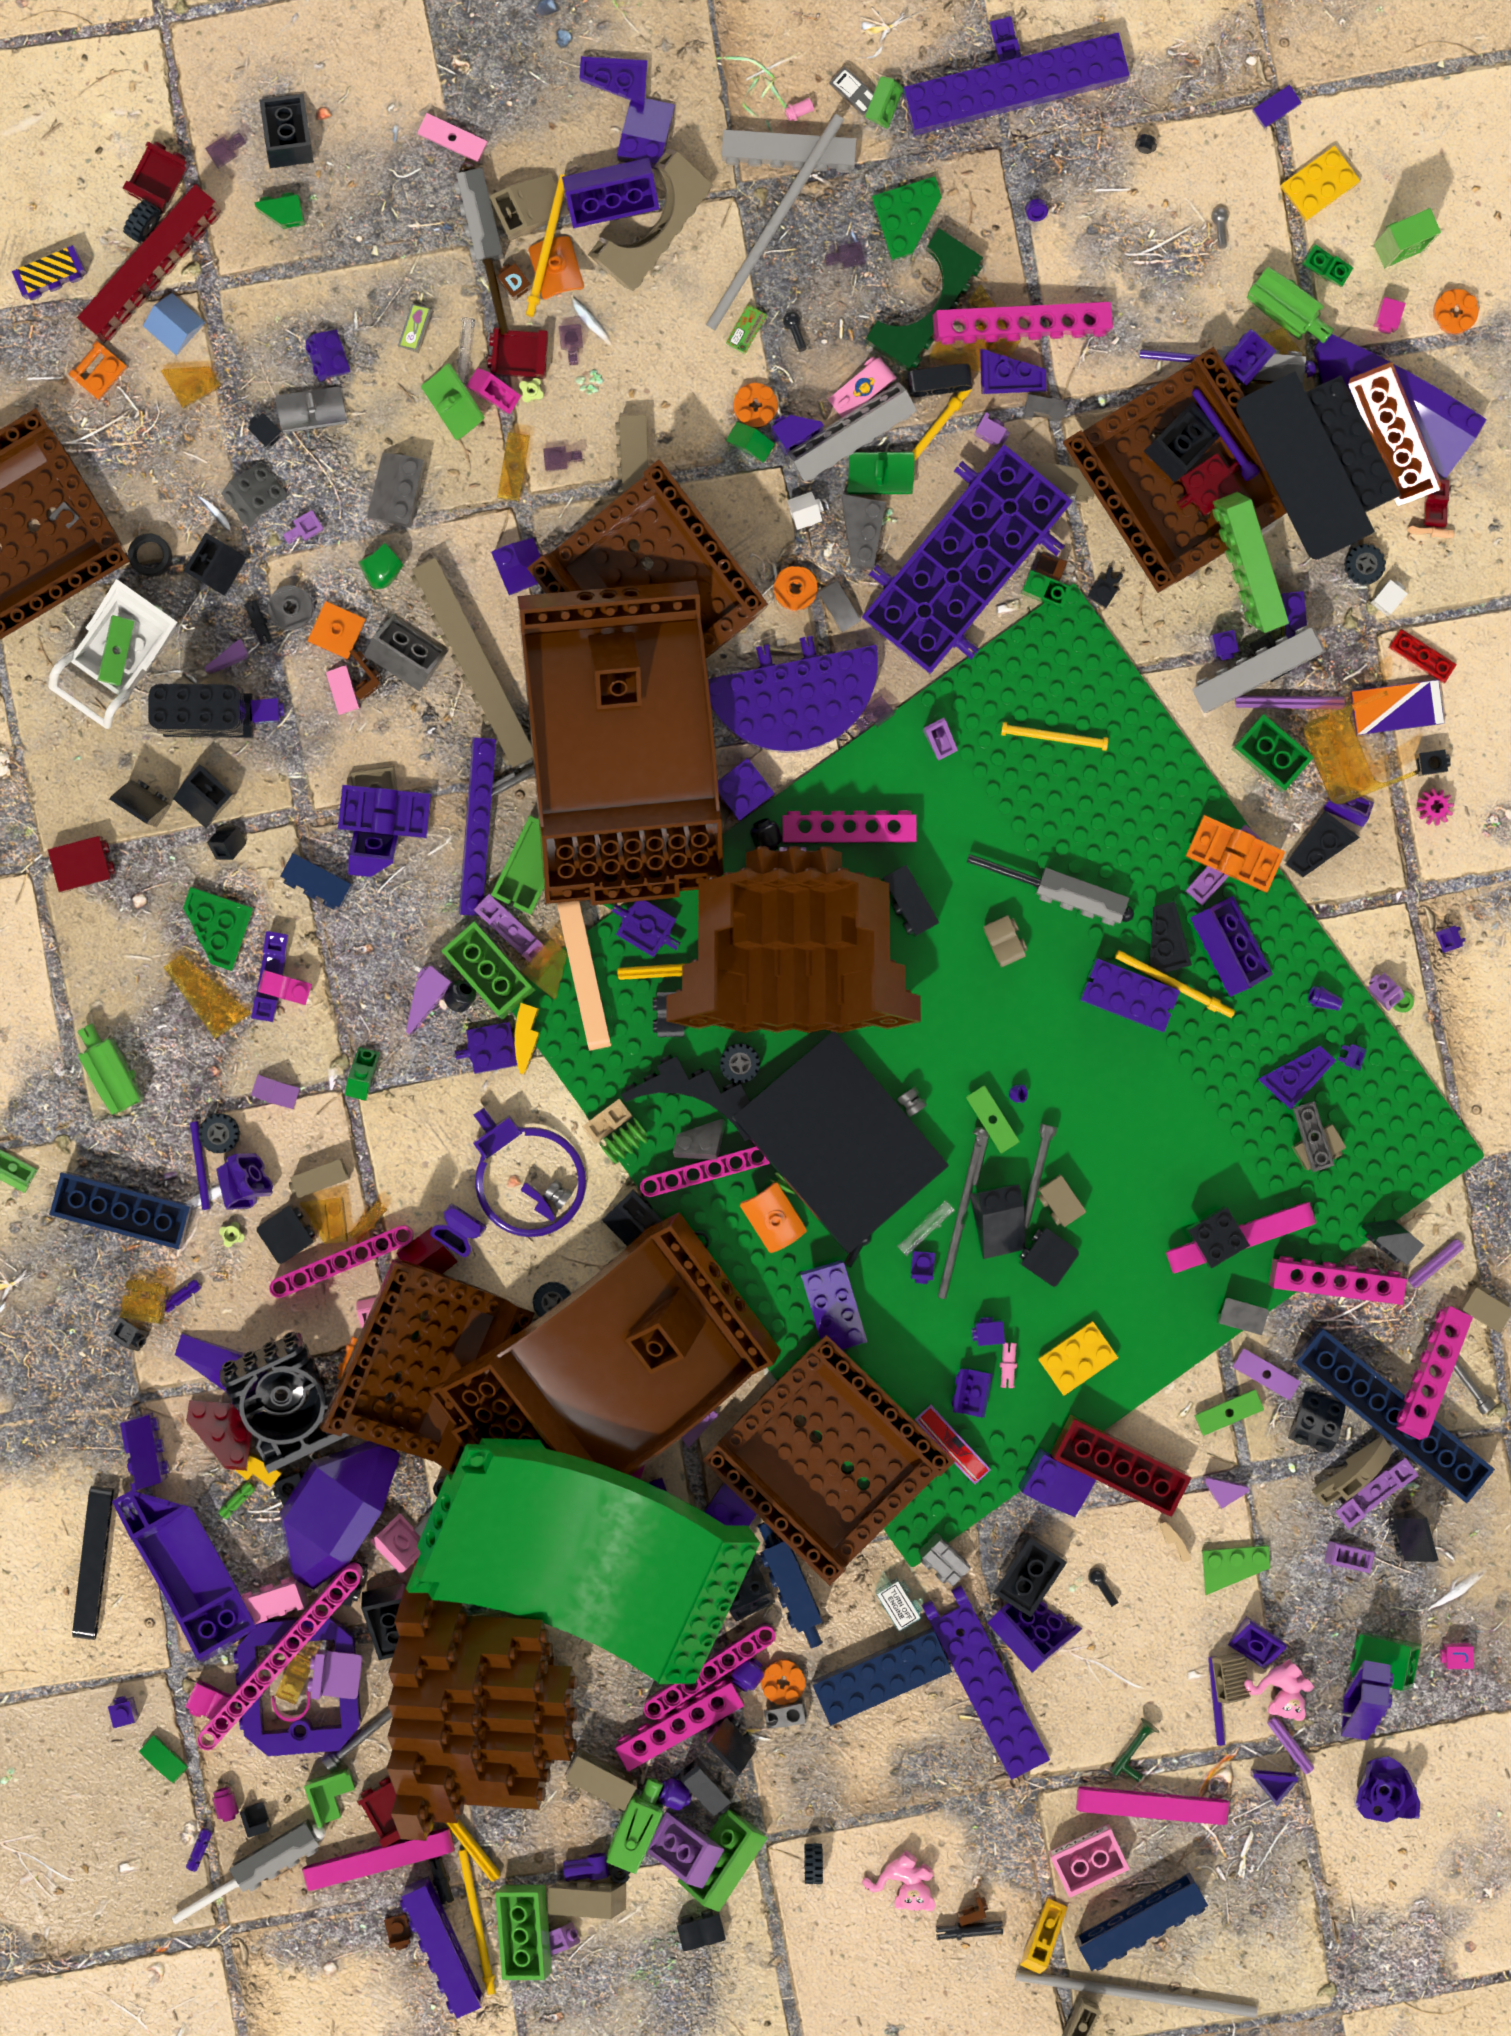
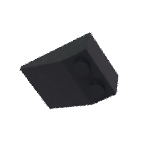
M304 94L260 99L264 138L270 169L314 163Z
M1192 401L1154 439L1144 452L1175 483L1199 460L1220 435L1209 418Z
M140 779L137 782L130 780L109 798V800L144 823L156 828L171 807L167 803V797L158 791L156 794H153L148 790L150 786Z
M1020 1184L971 1193L970 1199L982 1258L987 1259L1024 1250V1204Z
M1416 1509L1389 1516L1391 1522H1388L1390 1534L1394 1535L1396 1543L1393 1546L1397 1557L1400 1556L1403 1561L1408 1562L1439 1561L1426 1516Z
M1029 1533L1017 1550L993 1593L1031 1617L1067 1564V1558Z
M405 1583L362 1592L361 1609L379 1660L393 1658L399 1638L394 1622L406 1586Z
M732 1715L731 1717L726 1716L720 1719L707 1731L706 1744L738 1777L757 1750L755 1744L756 1739L748 1731L744 1733L740 1729L741 1723Z

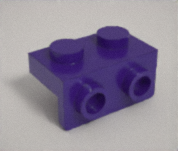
M337 329L315 333L305 341L306 351L310 355L313 373L317 376L318 382L351 372Z
M1250 329L1240 338L1239 343L1234 349L1226 354L1223 362L1233 375L1245 385H1248L1275 354L1276 350L1254 330Z
M960 1369L955 1380L957 1385L956 1394L952 1398L953 1413H963L985 1418L993 1374L973 1369Z

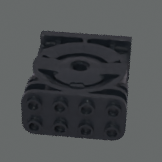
M155 684L151 687L148 694V720L150 725L157 729V733L163 734V737L253 738L251 709L253 694L244 693L243 688L234 687L229 684Z
M289 1332L278 1341H270L263 1345L261 1349L249 1351L235 1361H227L222 1365L220 1382L226 1388V1393L232 1399V1404L234 1408H237L245 1427L255 1436L256 1448L264 1461V1466L268 1473L349 1436V1434L342 1433L340 1437L324 1432L320 1428L332 1398L326 1397L325 1382L300 1333ZM268 1368H271V1369L267 1370L266 1372H263V1373L260 1375V1377L258 1378V1374H259L260 1372H262V1371H264V1370H266V1369H268ZM257 1380L255 1390H252V1385ZM279 1389L286 1390V1392L282 1394L276 1393V1391ZM310 1389L308 1398L303 1404L306 1397V1390Z

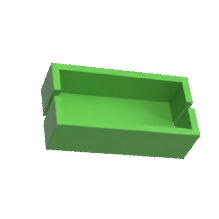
M529 815L491 896L509 905L513 901V907L533 915L544 892L539 820Z

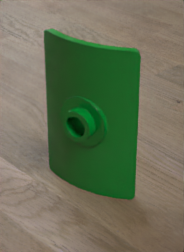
M854 452L852 455H849L848 494H913L914 452Z

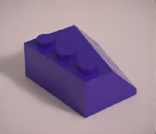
M153 1413L125 1419L120 1423L125 1452L126 1454L130 1453L127 1464L128 1472L134 1475L135 1483H131V1490L136 1491L163 1482L168 1477L167 1474L170 1473L168 1461H164L162 1452H165L163 1439L158 1437L157 1430H160L158 1418L154 1417Z
M1041 1601L1031 1617L1010 1603H1007L988 1622V1625L1031 1673L1055 1655L1082 1630L1078 1625L1072 1626L1065 1621L1066 1617L1062 1614L1056 1615L1049 1610L1047 1604Z

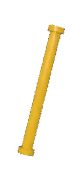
M1007 722L1002 723L1001 735L1003 736L1012 734L1102 748L1103 751L1107 750V737L1098 739L1007 725Z

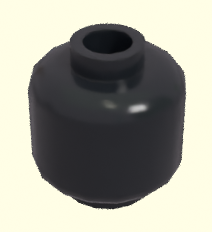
M769 818L761 819L753 824L750 835L755 847L766 846L771 851L778 849L777 845L782 841L778 824Z
M456 980L445 992L444 1001L452 1011L465 1012L475 1001L476 990L468 981Z

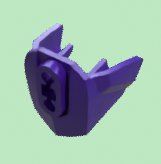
M1389 1756L1378 1757L1368 1761L1354 1798L1353 1808H1357L1366 1819L1385 1823L1398 1817L1411 1820L1419 1819L1420 1800L1417 1795V1788L1406 1768ZM1385 1786V1789L1380 1793V1787ZM1375 1806H1380L1379 1812H1373Z

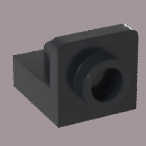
M119 1317L109 1337L127 1349L140 1351L146 1343L149 1332L138 1328L125 1318Z

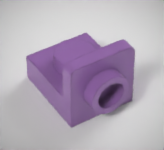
M573 1922L549 1931L551 1955L580 1943L578 1932Z

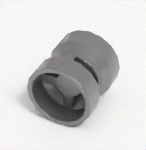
M915 1086L897 1098L900 1104L906 1107V1113L909 1117L927 1106L925 1100L919 1097V1091Z
M556 1179L543 1197L547 1200L552 1199L555 1206L561 1209L574 1192L570 1189L562 1188L561 1182Z

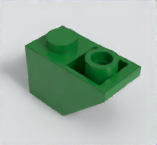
M285 193L281 195V198L273 199V197L268 196L260 198L259 202H254L259 213L283 229L305 226L299 195Z
M1031 570L1021 590V594L1039 602L1063 608L1072 587Z
M358 1047L347 1078L345 1096L364 1101L367 1100L380 1052Z

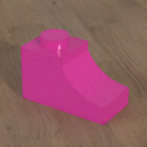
M480 368L476 369L466 385L475 394L507 414H511L521 397L520 394L493 374Z
M264 970L258 992L306 1005L312 984Z

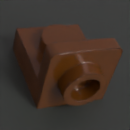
M978 1892L974 1893L978 1906L967 1905L961 1908L960 1912H957L961 1926L987 1918L985 1911L989 1909L985 1897L980 1898Z
M402 1913L385 1917L384 1922L389 1939V1949L401 1950L407 1948L408 1944L412 1941L407 1914Z

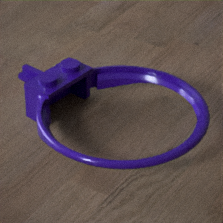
M484 1107L478 1110L473 1116L485 1133L473 1142L481 1154L476 1171L475 1188L478 1201L487 1217L502 1230L522 1237L544 1236L565 1226L579 1210L586 1190L585 1169L576 1149L565 1138L553 1131L539 1127L517 1126L510 1115L496 1124ZM522 1132H525V1136L544 1137L562 1146L572 1158L578 1174L577 1195L571 1208L557 1222L539 1229H520L505 1223L492 1211L484 1194L483 1177L487 1165L484 1162L485 1158L488 1159L521 1135Z

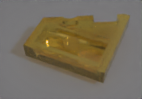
M210 366L161 370L183 409L221 388Z
M549 938L521 972L555 1000L558 995L557 991L568 953Z
M344 1197L300 1202L302 1209H305L309 1215L312 1225L319 1231V1236L324 1244L348 1241Z

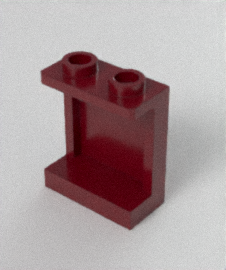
M147 141L145 144L147 148L130 181L126 180L122 189L128 195L140 201L146 200L160 209L161 212L166 213L189 165L185 161L186 157L174 151L171 154L165 151L166 147L156 141L153 144Z
M494 327V333H490L489 346H493L492 355H488V368L491 369L492 374L545 379L548 331L525 332L508 330V334L500 335L499 327Z
M102 836L47 849L59 893L114 879L113 874H116L113 861H109L107 855L110 852L107 840H103Z
M390 1776L379 1782L380 1786L372 1790L369 1787L360 1793L361 1797L357 1800L358 1805L363 1807L380 1837L379 1842L383 1848L400 1839L391 1815L397 1794Z

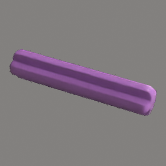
M1455 1239L1408 1278L1409 1283L1412 1287L1418 1288L1464 1249V1245L1458 1239Z
M1276 1716L1272 1717L1267 1722L1268 1726L1304 1774L1312 1772L1314 1770L1313 1764Z

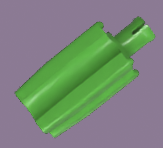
M1270 267L1265 269L1260 278L1248 291L1247 299L1298 340H1301L1302 334H1306L1308 331L1322 343H1325L1334 331V328L1318 318L1321 315L1320 310L1324 306L1298 287L1293 280L1287 279Z
M93 1023L78 1030V1034L87 1048L84 1054L79 1053L78 1057L111 1115H116L144 1100L135 1080L136 1073L133 1069L130 1070L115 1040L107 1038L102 1041Z
M649 1777L642 1794L636 1795L634 1792L625 1811L622 1812L607 1853V1863L631 1873H637L663 1815V1805L656 1802L663 1786L661 1781Z

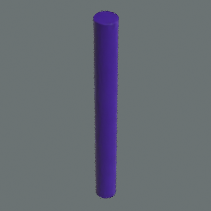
M189 1122L202 1210L211 1209L202 1144L201 1140H199V1122Z
M1209 1656L1217 1746L1226 1745L1222 1703L1218 1702L1212 1657L1217 1656Z

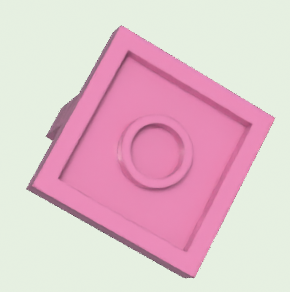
M400 1513L370 1540L399 1573L404 1572L420 1556V1551L417 1548L420 1536Z

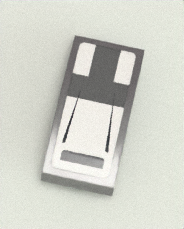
M842 67L829 84L843 99H847L861 115H864L868 110L874 93L847 68Z

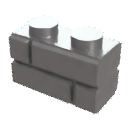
M935 1533L928 1540V1543H925L919 1549V1554L922 1557L920 1562L927 1569L933 1568L937 1571L936 1577L944 1584L948 1582L954 1586L971 1568L968 1561L938 1533Z

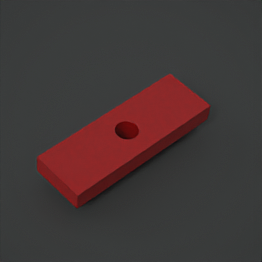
M1403 629L1399 630L1388 647L1443 684L1446 683L1457 665ZM1421 652L1426 654L1425 660L1420 658Z

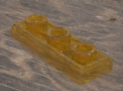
M508 432L497 495L498 499L520 501L530 435ZM512 464L518 465L517 470L512 471L510 470V466Z

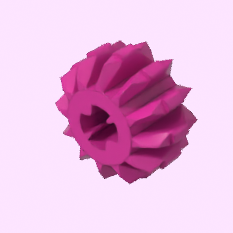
M1435 788L1430 789V794L1424 791L1422 793L1424 799H1417V802L1422 804V806L1417 807L1416 811H1423L1419 819L1427 817L1426 824L1430 825L1433 821L1435 826L1440 825V820L1444 823L1448 822L1446 815H1453V812L1448 810V808L1454 807V803L1447 802L1451 795L1443 797V789L1439 790L1438 794ZM1434 801L1436 802L1435 805L1439 804V809L1436 810V813L1434 812L1435 809L1431 810V805L1434 804Z

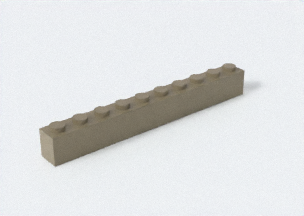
M436 557L413 568L414 575L411 578L416 588L421 587L424 595L421 598L426 608L431 606L434 612L431 618L436 628L441 626L444 635L441 636L447 648L451 646L454 652L451 657L456 667H462L465 674L461 675L466 687H472L474 694L471 697L477 707L481 705L484 714L481 716L486 726H492L495 733L491 736L493 739H496V746H502L505 753L501 754L505 764L507 766L511 765L515 769L533 760L532 746Z

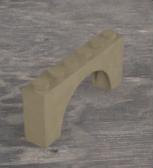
M667 148L655 164L663 178L666 192L664 209L655 227L642 239L625 245H617L601 237L588 254L590 258L624 288L632 291L642 284L644 276L654 268L656 260L669 248L671 240L681 232L683 224L695 213L696 207L701 200L708 196L710 188L713 186L678 151Z

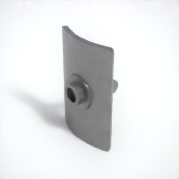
M340 387L277 395L275 397L282 433L347 424Z

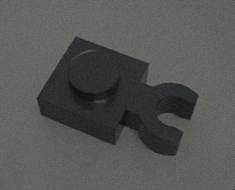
M1112 567L1106 571V580L1104 581L1099 578L1087 598L1104 609L1107 608L1118 591L1113 585L1120 582L1123 574L1120 573L1118 578L1113 579L1110 576L1113 570Z

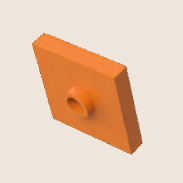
M325 601L308 638V642L349 660L351 656L349 651L354 649L366 619Z

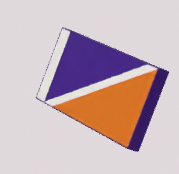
M1439 680L1350 692L1356 736L1445 724Z

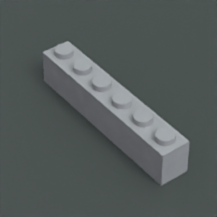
M723 130L722 161H726L728 165H739V162L748 163L752 167L770 164L772 168H783V165L792 166L793 169L801 170L821 136ZM834 137L814 170L827 171L828 168H832L841 173H848L850 170H854L856 138Z
M898 382L786 454L803 481L812 480L820 472L833 467L842 458L852 455L856 449L872 442L878 435L891 430L900 421L908 419L917 409L907 390Z
M1307 626L1296 630V635L1288 639L1285 636L1275 641L1276 646L1270 649L1266 646L1256 651L1255 657L1249 660L1247 657L1235 662L1236 667L1230 670L1225 667L1215 673L1216 677L1211 680L1206 677L1196 682L1197 687L1193 688L1192 691L1203 713H1208L1325 653L1326 651L1315 629L1312 627L1308 629Z

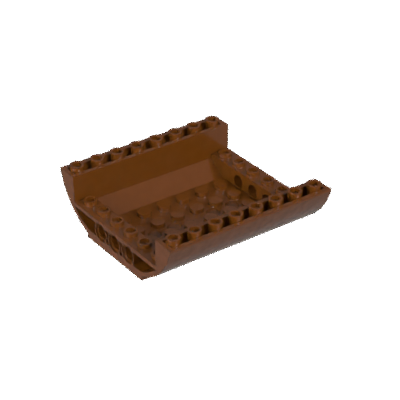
M1214 346L1194 358L1192 363L1083 432L1080 430L1062 442L1157 593L1193 574L1223 555L1227 550L1226 543L1220 538L1219 530L1221 527L1219 521L1215 520L1213 511L1209 512L1207 520H1201L1197 515L1199 509L1192 502L1181 510L1178 507L1180 505H1177L1176 501L1185 496L1186 490L1180 479L1174 483L1144 452L1151 444L1150 436L1152 434H1160L1192 401L1205 414L1192 395V391L1195 388L1201 390L1247 460L1256 464L1261 471L1249 481H1245L1242 477L1241 470L1233 474L1236 483L1241 489L1238 493L1252 500L1260 529H1264L1287 513L1236 411L1238 401L1245 397ZM1220 436L1186 473L1218 453L1223 463L1228 467L1237 460Z
M37 408L0 429V544L2 546L0 553V640L130 562L127 552L112 524L70 455ZM65 502L80 518L68 529L66 525L74 520V515L71 511L63 509L56 520L48 519V511L53 508L57 509ZM32 520H38L40 523V528L36 532H31L28 528Z
M659 459L643 472L644 477L553 552L542 555L527 569L546 594L697 581L700 593V615L705 657L707 659L754 621L768 607V603ZM632 539L639 542L640 547L637 552L630 548V541ZM645 557H649L653 561L651 569L644 567L643 560Z
M392 1259L320 1424L321 1430L340 1437L342 1433H346L434 1461L447 1471L455 1472L464 1448L451 1432L454 1428L453 1423L428 1391L430 1388L446 1381L453 1372L485 1355L529 1326L535 1313L473 1284L406 1260ZM428 1310L427 1317L421 1320L422 1312ZM419 1330L418 1337L412 1340V1334ZM401 1371V1377L394 1381L395 1374ZM392 1392L391 1399L385 1402L387 1393Z
M828 1335L821 1338L801 1356L738 1419L702 1460L829 1586L846 1571L847 1565L937 1475L940 1477L955 1462ZM803 1415L807 1420L804 1426L796 1425L794 1422L795 1416ZM814 1430L821 1432L822 1440L819 1442L813 1441L810 1438V1433ZM848 1461L854 1465V1470L851 1473H846L842 1470L844 1462ZM861 1477H866L870 1481V1486L868 1488H861L858 1486L857 1480Z

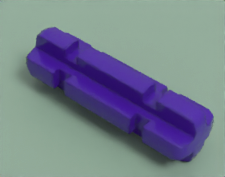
M196 1279L192 1280L187 1284V1287L184 1286L170 1296V1299L168 1298L162 1302L161 1306L164 1311L169 1313L175 1306L180 1305L191 1297L192 1293L198 1292L202 1288Z
M201 1829L198 1836L199 1839L196 1840L191 1852V1858H189L186 1864L188 1870L193 1872L198 1870L199 1861L202 1860L208 1846L207 1841L210 1840L213 1834L211 1830Z

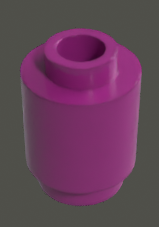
M230 1787L215 1790L212 1799L217 1819H222L223 1822L234 1820L236 1818L235 1815L239 1813L234 1792H231Z

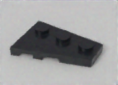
M1323 811L1284 865L1303 878L1360 837L1326 811Z
M1175 901L1153 907L1150 966L1162 973L1192 966Z

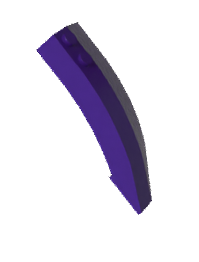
M1333 334L1328 337L1325 343L1318 340L1313 349L1314 357L1318 363L1321 385L1342 376L1354 402L1355 399L1349 387L1350 378L1390 363V361ZM1394 364L1436 472L1443 478H1447L1477 438L1487 419L1430 383Z
M132 1490L112 1501L130 1539L134 1542L156 1580L198 1661L205 1662L257 1628L226 1566L191 1507Z

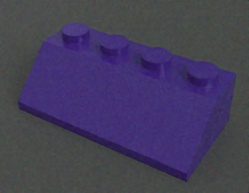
M1234 896L1190 917L1230 997L1253 987L1273 975Z

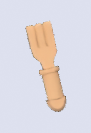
M1415 526L1407 528L1409 533L1415 535L1430 534L1431 537L1449 539L1455 536L1453 530L1435 528L1434 526L1432 528H1417Z

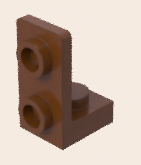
M352 649L349 652L371 678L370 681L364 680L356 687L355 695L362 702L382 686L379 681L382 677L375 668L370 670L365 663L368 660L361 651L356 653Z

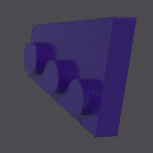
M581 56L579 76L581 82L645 106L647 60Z
M980 349L981 394L1047 391L1045 368Z
M1318 1046L1258 1080L1291 1110L1336 1060L1321 1046Z

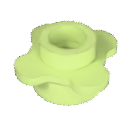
M534 378L529 382L522 381L519 384V388L523 392L522 400L529 403L531 400H541L544 393L540 389L541 381L538 378Z
M232 1222L230 1226H223L219 1229V1234L222 1235L226 1247H231L236 1242L241 1243L245 1239L244 1234L239 1229L240 1224L238 1222Z

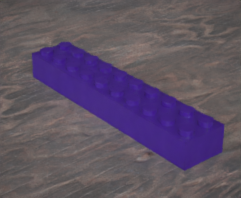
M1117 32L903 87L902 94L913 136L1124 83L1127 82L1130 74L1120 35Z

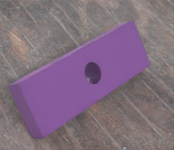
M1242 1348L1232 1365L1236 1370L1289 1401L1301 1381ZM1265 1370H1268L1269 1376L1264 1378L1262 1374Z

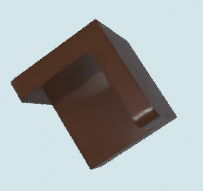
M1042 554L1035 572L1060 582L1067 561L1060 558L1055 560Z

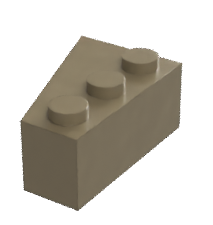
M559 1880L548 1888V1914L612 1919L626 1910V1883H569L566 1880Z

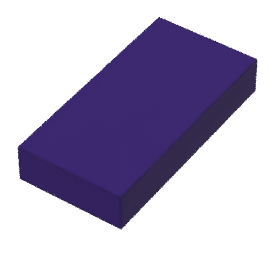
M1288 85L1255 107L1252 112L1265 129L1300 106L1302 102L1292 87Z

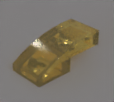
M298 1653L290 1661L276 1692V1697L296 1705L311 1671L310 1658Z

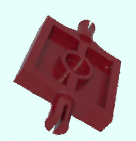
M1216 453L1179 478L1185 487L1187 495L1176 501L1177 505H1180L1178 507L1182 510L1192 502L1204 516L1215 509L1213 501L1240 492L1241 489L1233 475L1241 468L1238 461L1228 467L1223 463L1218 453Z

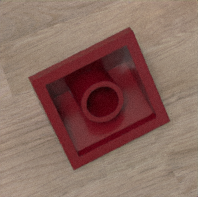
M430 1227L396 1253L400 1260H406L442 1274L459 1262L447 1246L431 1236L430 1232L433 1227Z

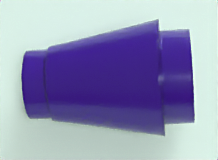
M1313 986L1309 992L1308 1003H1311L1313 1007L1338 1011L1342 1006L1343 999L1322 986Z

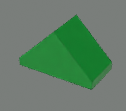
M736 422L726 439V442L762 463H765L775 445L774 442L757 429L740 422Z

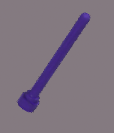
M1195 388L1192 391V395L1240 464L1242 477L1245 481L1251 480L1261 472L1256 464L1247 460L1201 390Z

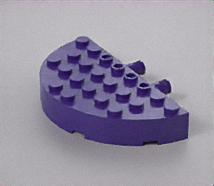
M807 636L809 646H807L806 638L802 637L799 638L804 658L775 665L772 662L770 645H764L765 655L763 654L762 646L756 647L760 663L758 669L708 679L711 708L720 721L733 734L760 749L779 753H799L820 748L847 732L856 723L869 703L878 670L876 645L819 656L816 655L814 637Z

